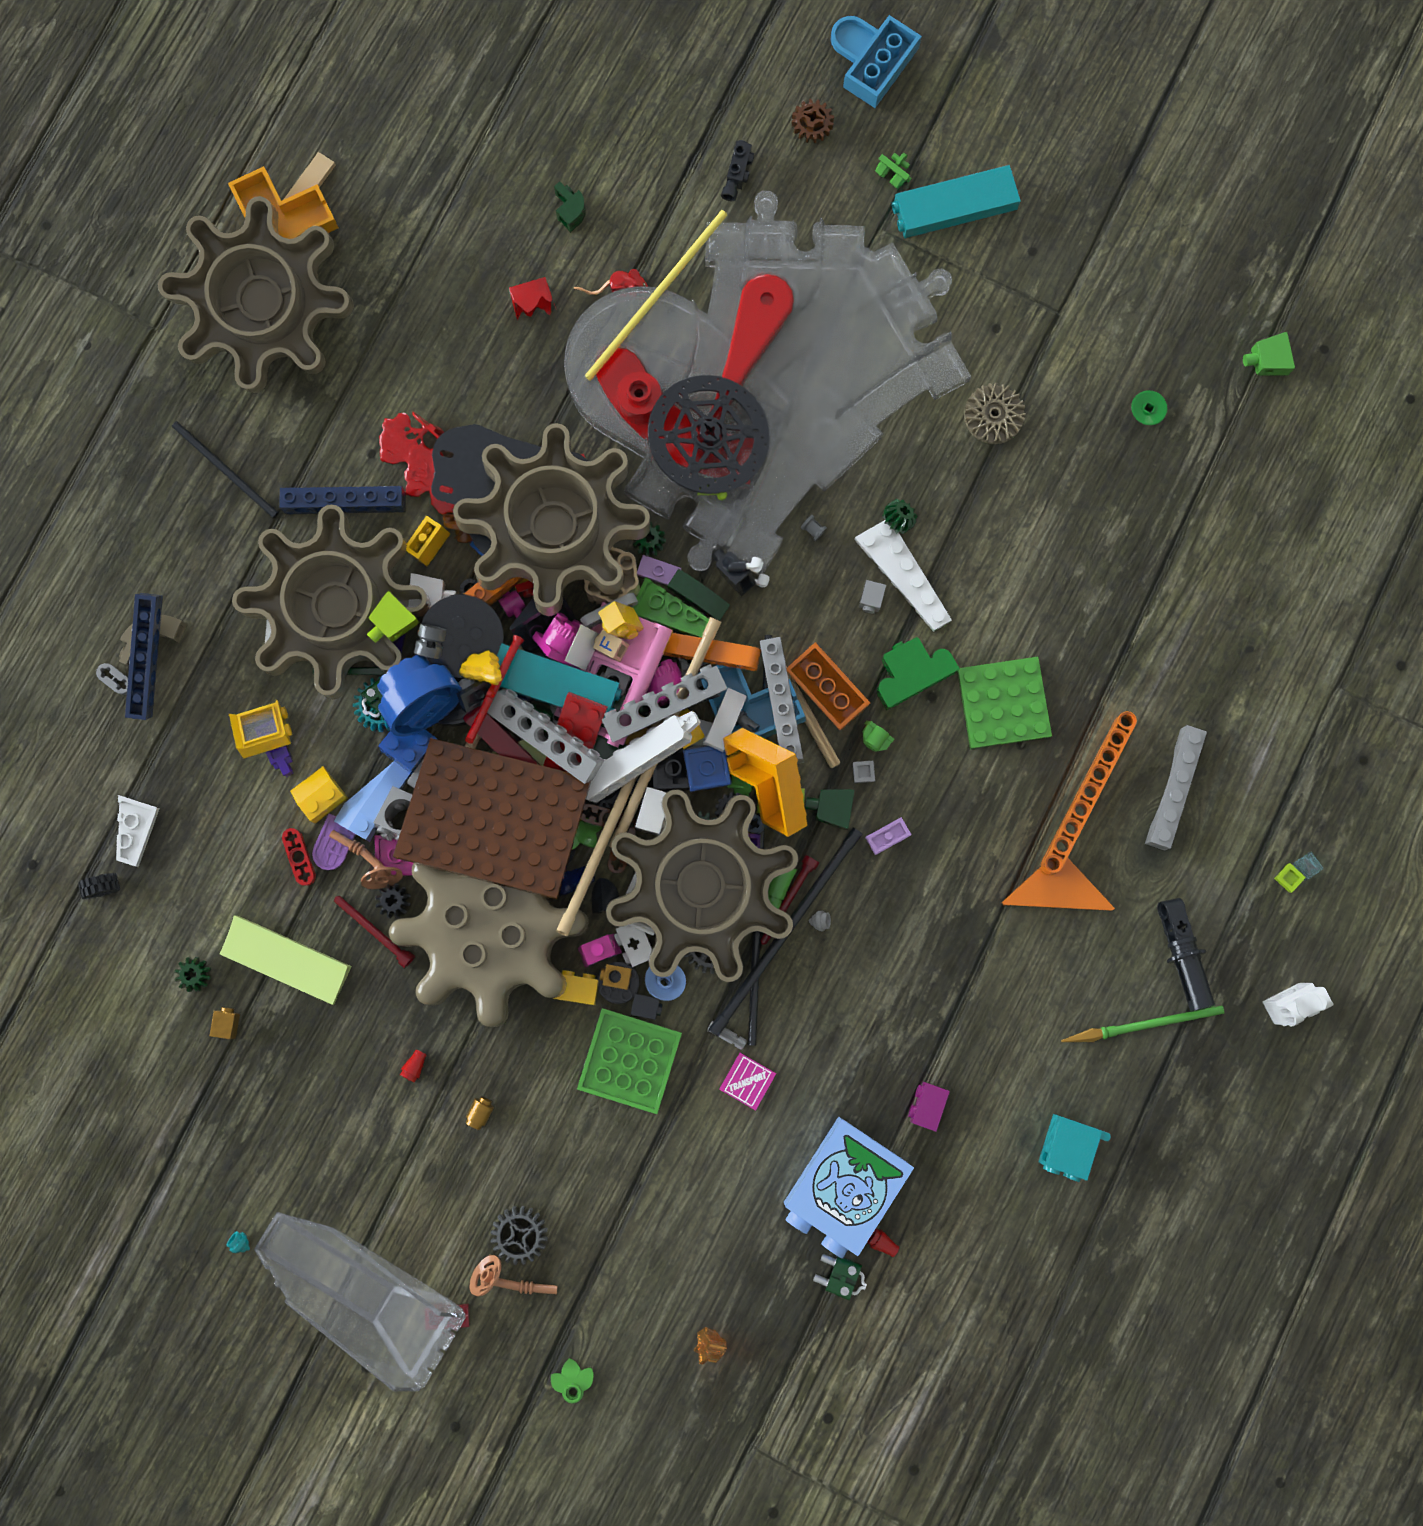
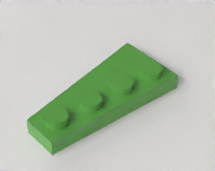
M646 577L636 597L638 604L632 607L635 609L638 617L689 636L702 638L709 618L691 606H687L682 600L672 596L665 589L657 586Z

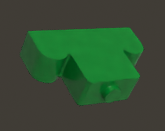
M918 637L906 643L901 641L892 646L893 650L884 654L881 660L891 678H885L880 682L877 687V694L887 711L954 675L960 668L952 654L946 649L935 651L930 658Z

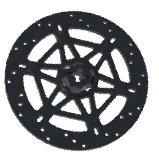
M693 376L673 384L655 403L648 423L649 447L659 468L679 486L698 493L719 494L741 487L759 471L769 448L770 433L768 421L759 402L747 389L738 383L719 376ZM701 391H712L720 394L718 400L691 401L688 395ZM731 400H735L748 414L752 425H744L729 405ZM677 403L682 410L673 430L665 431L664 423L666 416L673 405ZM697 406H714L708 416L697 408ZM721 407L720 419L714 418L713 415ZM692 409L700 419L694 421L689 410ZM726 412L731 415L737 425L724 424ZM686 415L691 427L678 429L683 416ZM726 430L740 431V433L727 436ZM691 433V439L678 438V435ZM745 438H753L754 444L749 458L743 465H739L736 458ZM739 439L738 446L734 454H732L726 442ZM673 443L689 464L687 469L681 468L673 460L666 448V444ZM680 443L694 445L692 457L687 454ZM724 448L729 459L726 460L717 450ZM698 449L705 452L699 462L695 461ZM712 453L721 463L705 464L704 461ZM726 467L730 472L726 476L717 478L698 476L700 469Z

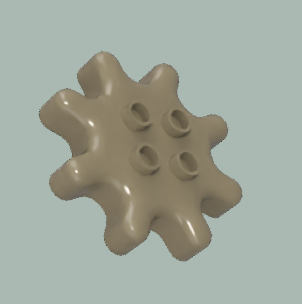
M261 196L250 199L246 207L244 225L233 233L220 232L206 217H192L187 222L186 232L199 250L197 265L188 273H166L161 276L158 282V290L162 296L172 303L191 306L194 311V325L181 337L178 343L180 354L192 363L203 364L219 352L231 353L235 360V381L240 387L251 393H258L265 388L269 365L281 357L292 358L307 373L317 374L321 372L325 367L326 359L313 340V332L316 325L324 318H346L352 313L354 308L353 300L345 290L339 287L325 286L319 282L318 267L331 255L334 249V241L328 232L322 227L312 226L293 239L280 236L278 233V212L269 200Z
M558 423L546 427L543 432L541 450L537 455L528 459L516 458L504 446L499 444L487 446L482 453V461L487 475L495 482L494 489L485 498L462 499L456 503L453 509L457 526L461 531L468 534L485 535L492 542L490 549L475 563L474 571L479 585L486 590H495L511 578H525L534 585L533 596L537 610L546 616L555 615L560 611L563 603L564 588L576 580H588L604 594L613 595L619 592L623 585L622 568L610 555L611 548L620 540L643 539L650 531V515L645 507L637 504L620 503L613 496L614 489L628 475L626 454L620 449L612 448L593 461L579 460L571 454L568 429Z
M331 504L326 505L319 511L316 534L307 542L293 543L276 529H268L262 532L259 536L258 544L261 551L272 562V574L265 584L256 587L239 588L232 597L234 608L242 615L252 619H267L270 623V637L259 648L255 656L256 664L261 670L269 675L277 676L284 673L292 664L298 661L310 662L314 668V685L316 690L326 698L333 700L340 698L345 693L347 673L355 663L363 660L372 661L387 674L390 667L398 665L405 659L403 653L385 635L377 643L367 635L375 627L370 621L369 616L388 591L415 617L424 616L431 606L430 598L419 586L399 585L393 581L392 570L407 552V542L398 530L386 528L369 542H355L350 539L348 517L340 507ZM409 600H422L417 607H408Z
M671 790L663 796L661 801L666 824L660 835L651 840H644L631 833L624 832L616 835L613 839L611 846L614 855L634 868L636 883L630 893L609 902L606 908V915L609 922L614 926L621 927L642 922L654 930L656 942L648 961L651 971L656 976L667 977L671 975L684 955L689 952H701L709 956L714 971L721 980L733 982L741 976L743 971L738 947L740 941L747 934L760 931L771 937L781 939L791 933L793 928L791 917L771 904L768 899V888L773 878L788 873L797 866L798 855L792 847L787 845L760 849L751 842L748 837V827L755 814V804L748 796L737 795L732 797L719 817L705 820L695 815L687 794L680 790Z
M416 863L412 865L411 872L413 878L427 892V905L423 913L417 917L401 918L394 921L389 928V937L396 945L404 947L419 946L428 954L430 968L416 986L415 993L419 1002L424 1005H440L452 992L463 988L471 992L475 997L479 1022L486 1027H498L504 1024L508 1018V999L515 988L528 984L542 996L548 998L560 997L565 992L567 982L563 974L551 963V950L559 939L580 936L586 932L589 920L584 912L578 910L569 935L564 936L556 930L567 908L554 907L549 897Z

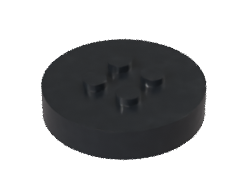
M454 594L444 597L430 607L421 623L447 630L445 641L441 642L443 647L441 659L427 658L431 664L445 665L453 677L465 678L459 674L462 663L467 661L471 654L479 655L489 650L497 656L500 646L503 644V628L497 613L488 603L476 596ZM427 641V645L432 646L433 642Z

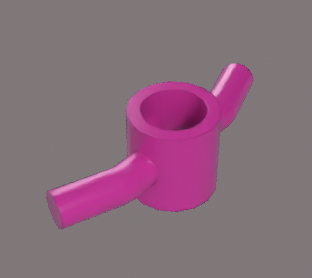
M516 590L511 593L508 591L503 595V598L498 600L508 617L515 615L517 618L521 614V610L526 607Z

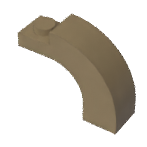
M161 615L159 637L168 638L179 643L187 624L177 618ZM133 624L125 630L120 638L122 642L126 643V646L120 652L119 662L126 666H129Z

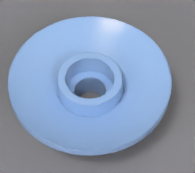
M679 966L667 977L656 976L649 967L645 974V985L649 993L655 998L670 1001L682 994L686 986V978ZM660 981H666L667 985L663 986Z

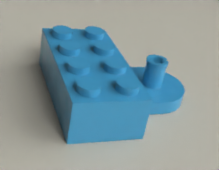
M890 15L879 29L874 28L861 18L855 16H846L839 19L831 31V44L835 51L854 63L845 74L843 88L876 108L919 49L922 36Z

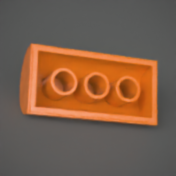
M816 642L787 667V673L839 730H842L870 704L868 699Z

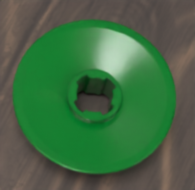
M1147 390L1135 396L1131 409L1134 417L1140 423L1155 425L1165 418L1167 403L1159 393ZM1146 406L1152 410L1150 413L1144 409Z

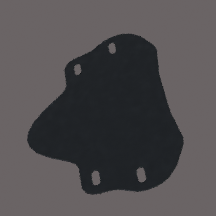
M476 424L450 429L437 439L433 447L432 458L435 472L431 492L437 500L454 505L462 499L485 498L492 492L495 486V482L487 475L482 461V453L487 446L491 444L502 445L519 459H528L537 455L541 450V446L506 437ZM440 451L452 452L454 456L452 458L441 456ZM571 452V454L577 459L586 462L588 461L581 454ZM440 486H447L452 488L453 492L451 494L442 492L439 488ZM470 534L475 546L481 553L485 554L491 547L492 542L490 538L481 534Z

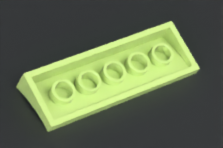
M235 915L220 952L222 956L332 1005L335 1004L352 967Z

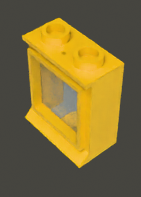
M278 700L275 703L237 715L229 714L235 745L243 759L291 744L290 736L292 735V730L289 723H286V719L289 718L285 706L281 707Z

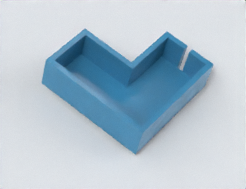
M717 665L727 689L730 688L747 696L741 711L744 710L751 720L760 725L758 731L750 726L755 731L754 734L762 738L776 734L769 689L766 688L751 695L741 669ZM700 679L704 689H707V681L705 679ZM789 679L798 725L806 722V717ZM727 690L720 692V697L709 700L715 716ZM735 725L732 733L741 729L742 727H740L739 725Z

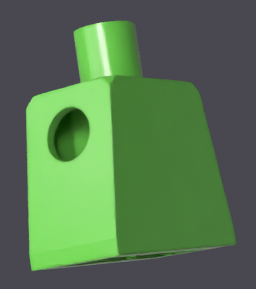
M1287 332L1256 342L1251 348L1252 353L1243 355L1244 366L1254 365L1257 375H1289L1295 369Z

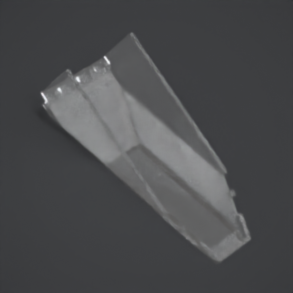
M277 1212L254 1248L265 1269H269L275 1278V1286L280 1287L285 1295V1303L392 1391H420L421 1387H425L432 1375L428 1367L435 1370L444 1355L439 1349L447 1350L455 1337L451 1329L458 1331L466 1318L465 1313L462 1312L463 1309L453 1301L333 1227Z

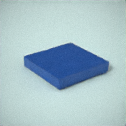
M710 746L683 750L690 792L731 785L725 750L721 752Z

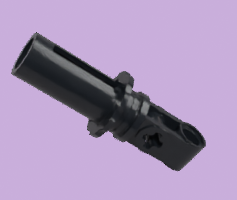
M1175 898L1159 902L1157 905L1158 914L1169 943L1167 944L1168 949L1172 953V957L1167 959V963H1174L1176 965L1190 1012L1215 1006L1201 961V955L1206 954V949H1198L1197 938L1193 935L1183 900Z

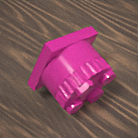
M558 613L545 633L541 634L536 631L533 639L547 657L567 666L581 669L564 660L580 625L583 624L575 619L571 622L567 616Z
M668 659L660 663L647 693L654 691L657 694L663 691L661 687L671 682L674 685L682 682L680 678L683 676L676 662ZM664 696L660 697L657 702L658 706L661 707L669 704L670 700Z

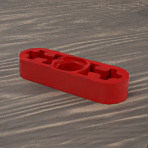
M294 828L286 829L282 834V841L295 880L300 885L309 886L314 883L316 874L302 833ZM291 832L297 835L294 841L297 846L301 844V847L290 850V847H294L293 842L287 839L290 837ZM298 851L304 854V860L301 863H296L293 859L294 854ZM308 865V867H304L305 872L310 873L307 882L301 879L303 871L302 869L297 870V867Z

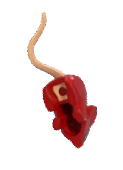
M631 269L629 273L624 271L614 272L598 291L591 292L581 287H574V289L589 295L600 294L607 286H610L612 295H626V292H629L630 295H636V291H648L649 289L647 283L636 269Z

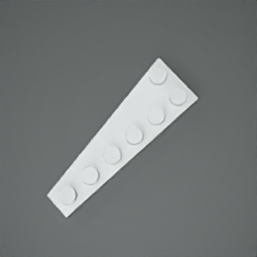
M885 520L856 536L855 541L874 560L879 566L878 568L886 574L895 588H898L904 595V598L915 608V611L933 632L952 621L899 533L896 534L894 529H890L889 525L884 524Z

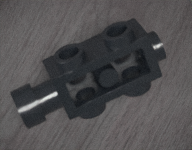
M736 141L726 186L723 187L721 197L724 200L736 201L737 189L742 190L743 183L748 182L750 171H747L748 165H752L755 153H752V144L746 141Z

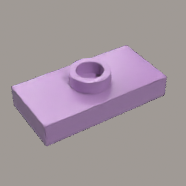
M643 555L637 570V576L647 577L652 581L668 586L678 568L680 570L681 568Z
M901 817L866 836L865 839L874 855H877L911 836V833Z

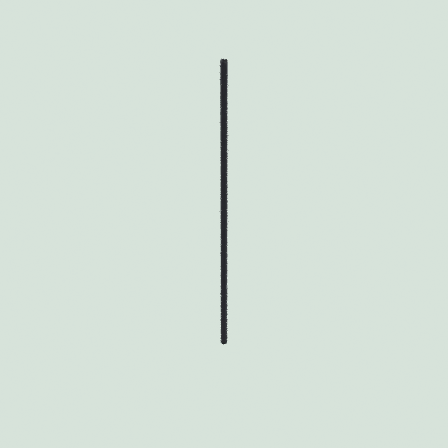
M764 635V640L772 638V635ZM764 662L762 690L768 688ZM765 828L758 834L761 835L760 849H764ZM760 931L752 932L751 971L760 959ZM759 979L750 990L748 1045L756 1046Z

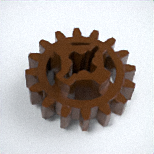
M809 99V104L802 101L801 107L796 106L795 112L792 114L791 126L794 127V134L799 133V139L805 137L807 143L810 139H813V142L816 143L817 138L823 141L824 135H830V130H833L834 123L832 122H834V115H831V108L826 110L827 103L820 105L819 99L816 103Z

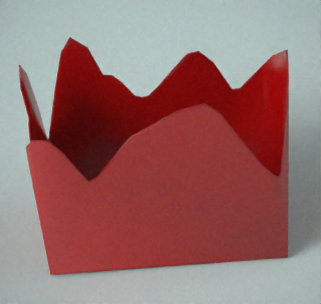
M545 277L509 288L517 321L522 312L531 317L536 307L545 310L549 315L551 314V301L553 299Z

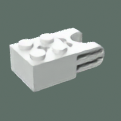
M1298 983L1263 1001L1274 1024L1289 1025L1290 1027L1304 1021V1018L1307 1016L1312 1017L1320 1013V1011L1333 1006V1002L1324 987H1315L1313 983Z

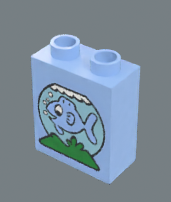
M838 1117L785 1199V1207L790 1210L785 1220L805 1234L809 1232L812 1226L826 1234L821 1244L840 1258H843L848 1250L858 1256L914 1167Z

